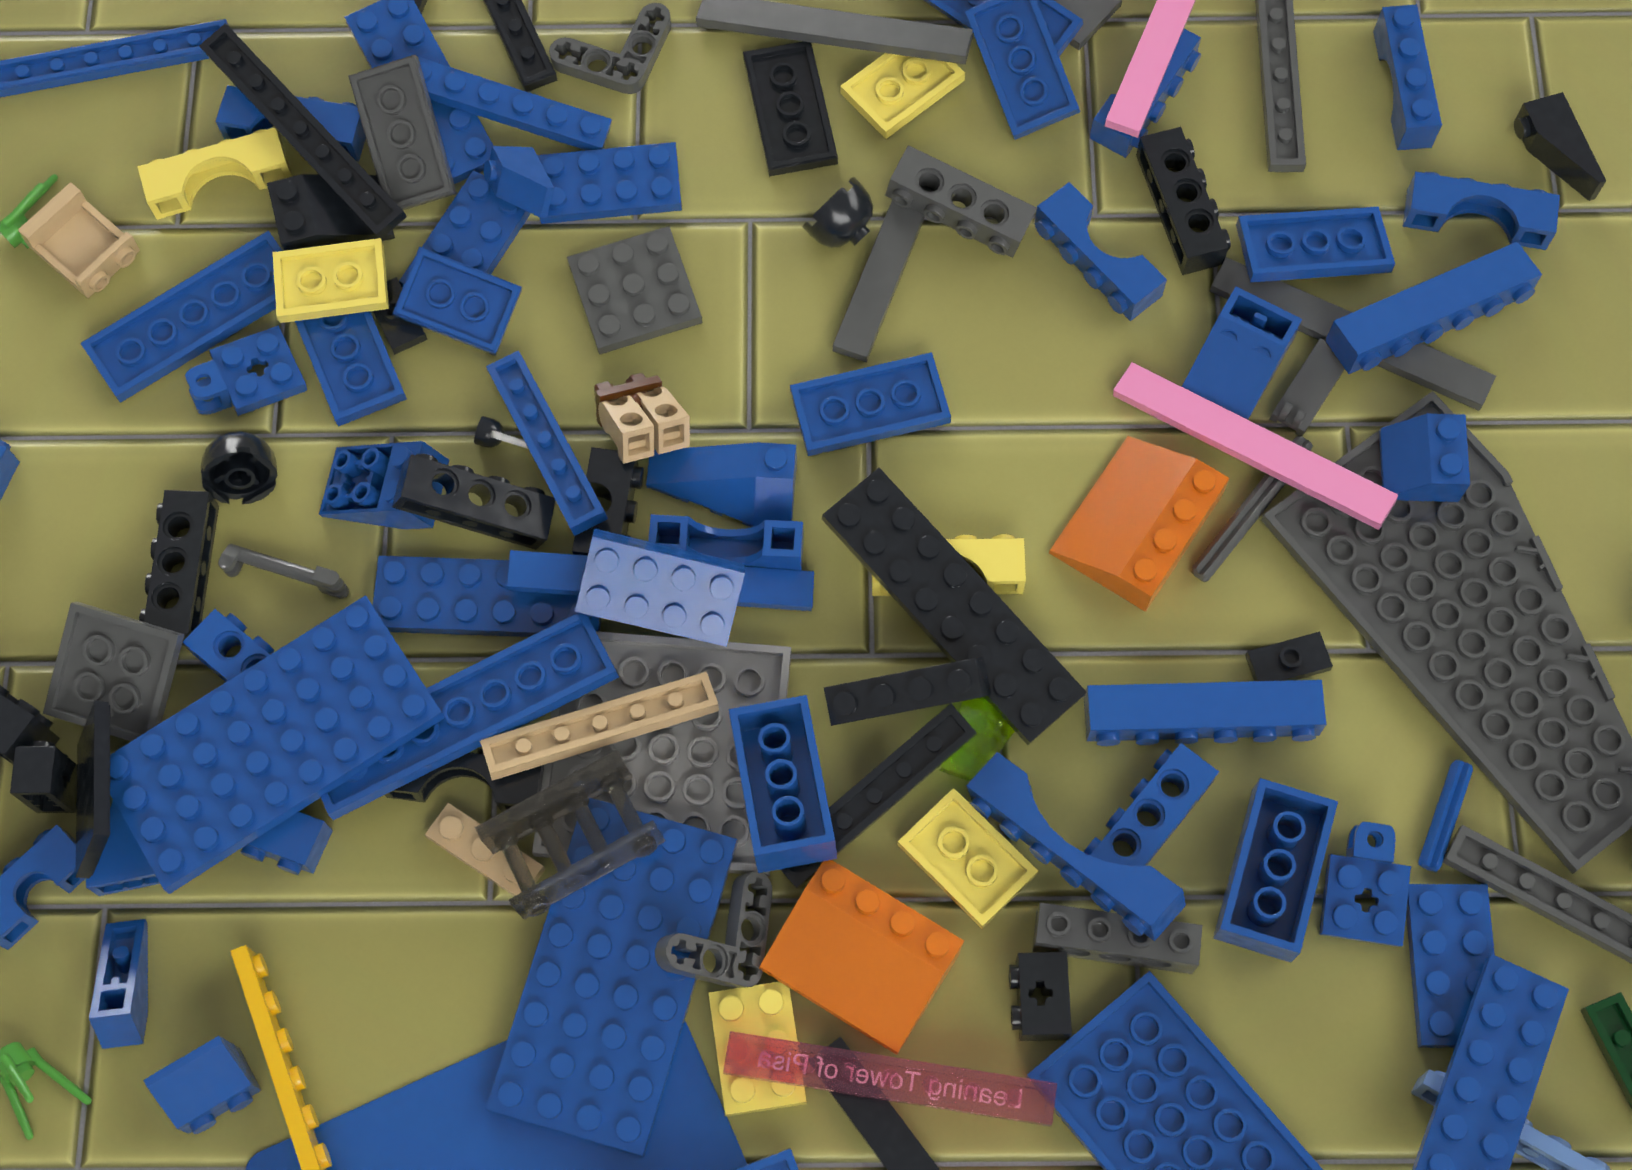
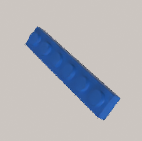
M418 57L431 101L583 150L604 148L611 127L612 119Z
M519 350L487 365L486 368L573 535L575 536L607 520L608 517Z

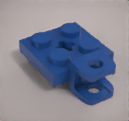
M279 325L210 349L209 352L212 360L189 369L185 374L186 381L190 387L191 398L198 413L202 415L213 414L230 408L233 405L237 416L307 391L306 382ZM254 365L266 366L262 376H257L255 372L248 373Z
M1362 822L1354 826L1349 833L1346 856L1328 855L1319 935L1396 947L1403 946L1411 866L1393 864L1396 837L1392 826ZM1368 835L1374 838L1375 847L1368 843ZM1364 889L1369 890L1370 896L1375 898V905L1369 906L1368 912L1361 911V904L1355 902V895L1363 894Z

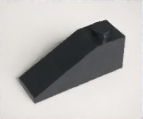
M1561 92L1523 103L1514 120V130L1516 136L1522 139L1527 151L1588 201L1596 199L1606 179L1564 93Z

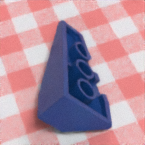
M761 442L682 448L660 455L654 450V456L649 457L646 486L686 503L693 502L709 508L710 512L722 516L724 514L742 521L743 525L749 527L757 526L764 520L792 521L797 470L796 445Z

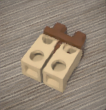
M643 373L630 375L624 384L613 386V384L606 381L594 386L597 422L618 447V457L623 464L654 456V449L660 455L690 447V416L665 387H662V381L658 375L646 378Z

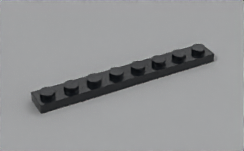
M226 23L199 45L213 63L378 238L382 239L407 217L392 198Z

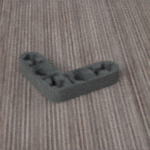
M651 3L644 6L620 54L572 38H559L551 44L549 49L552 66L560 73L621 93H637L644 87L671 30L670 12L661 3ZM656 17H659V18H661V21H656V22H655V24H654V26H653V28H652V30H653V34H652V33L650 32V29H651V27H650V21H654V20L656 19ZM639 43H648L652 46V49L646 54H638L633 50L635 45ZM567 52H571L572 56L567 55L564 59H560V55L564 56ZM595 60H602L607 64L602 71L598 72L588 68V65ZM630 72L635 73V76H630L628 80H624L623 76H628Z
M749 872L739 875L734 880L725 944L683 933L666 935L656 944L655 958L657 964L661 969L670 973L731 988L752 987L756 985L763 973L759 967L765 957L772 900L770 879L763 873ZM749 884H751L752 889L756 890L755 897L753 892L748 891ZM748 906L747 909H754V911H745V907ZM744 919L749 920L753 926V935L749 941L743 937L741 932V925ZM675 946V950L679 952H690L689 958L677 959L675 954H671L672 947ZM740 948H749V953L747 951H740ZM707 950L711 951L716 959V965L712 972L707 971L703 965V956ZM739 963H741V967L746 968L745 976L742 971L738 970Z

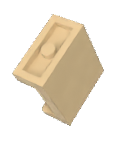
M71 182L18 229L27 246L86 298H89L95 292L103 290L108 285L110 278L120 268L129 266L140 251L133 236L128 232L123 233L87 202L81 190Z

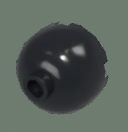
M855 177L849 180L853 187L848 192L845 188L841 187L813 215L817 221L813 226L809 222L802 226L820 244L833 248L841 247L851 241L855 246L870 232L866 225L873 216V203L864 186Z
M239 431L228 432L218 436L208 445L201 460L202 486L206 492L211 493L214 499L222 503L230 504L229 499L237 500L244 498L242 504H251L262 500L276 486L278 475L274 452L262 438L252 433Z

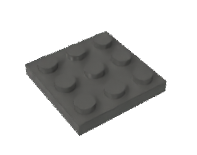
M670 226L567 257L599 355L703 323Z
M71 602L43 714L85 726L94 700L109 702L110 735L133 741L162 723L184 634L81 602Z

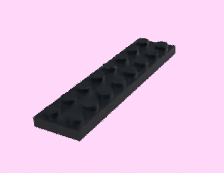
M880 467L822 514V520L951 662L984 656L992 694L984 698L1027 745L1032 743L1085 696L1086 690Z

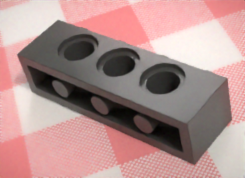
M909 145L890 178L885 194L898 206L916 210L922 213L929 221L942 223L955 229L960 236L967 239H975L987 245L993 252L1000 255L1006 254L1012 258L1037 210V207ZM920 186H928L934 192H926ZM953 201H959L966 206V208H959L953 204ZM985 217H992L996 219L998 223L992 224L985 219Z
M1040 902L1036 912L1032 952H1067V957L1193 974L1199 966L1203 925L1172 921L1162 934L1153 941L1144 933L1142 936H1138L1130 931L1122 922L1123 917L1118 913Z

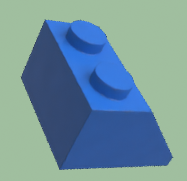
M1427 413L1380 428L1382 487L1398 494L1397 500L1460 501L1470 486L1465 414Z
M220 1036L215 1037L143 1080L175 1127L188 1134L191 1132L199 1134L216 1124V1117L228 1110L236 1112L243 1109L253 1101L252 1096L261 1091L241 1049Z

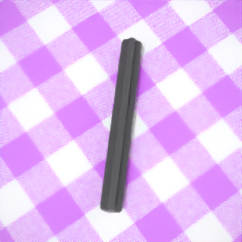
M1297 436L1292 441L1309 451L1313 447L1312 443L1303 436ZM1265 474L1193 564L1192 574L1203 582L1209 581L1286 483Z

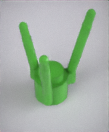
M56 174L51 175L44 183H38L18 206L0 221V233L14 248L21 243L27 249L29 248L18 232V229L28 221L24 216L27 211L58 180Z
M13 1042L0 1049V1083L6 1091L25 1138L31 1140L34 1134L14 1086L18 1088L27 1103L33 1102L34 1096L29 1090L26 1081L33 1076L35 1072L33 1069L34 1065L84 1104H91L92 1099L46 1062L35 1048L26 1051L20 1042Z

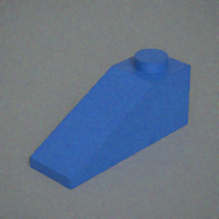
M146 919L107 923L105 925L89 1021L102 1049L143 1044L148 1017V924Z

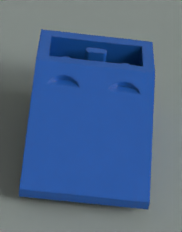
M1236 286L1220 312L1182 387L1249 420L1292 344L1302 319Z
M423 441L336 447L319 515L326 518L397 529L433 528L435 522L433 519L392 508L402 465L411 454H428L435 457L439 463L449 465L450 460ZM432 482L433 489L437 493L442 494L443 485L438 482Z

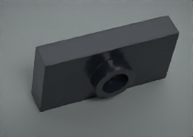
M397 277L387 281L389 309L373 311L394 355L427 340L421 326L392 314L402 291Z
M1320 631L1250 650L1245 655L1254 681L1298 680L1330 671L1333 667Z

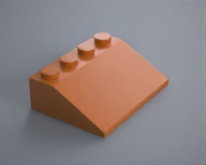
M1127 436L1050 549L1049 554L1146 612L1223 496L1230 478L1197 458Z
M827 860L821 863L805 887L759 969L898 1055L958 958L964 940L835 861Z

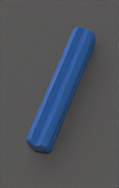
M1455 760L1450 765L1418 860L1419 866L1429 871L1437 872L1442 866L1473 772V766L1469 763Z

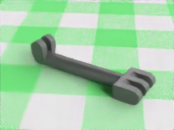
M229 544L218 561L219 567L229 577L237 576L244 563L317 586L322 593L339 599H343L349 594L348 586L336 571L320 566L313 570L234 544Z

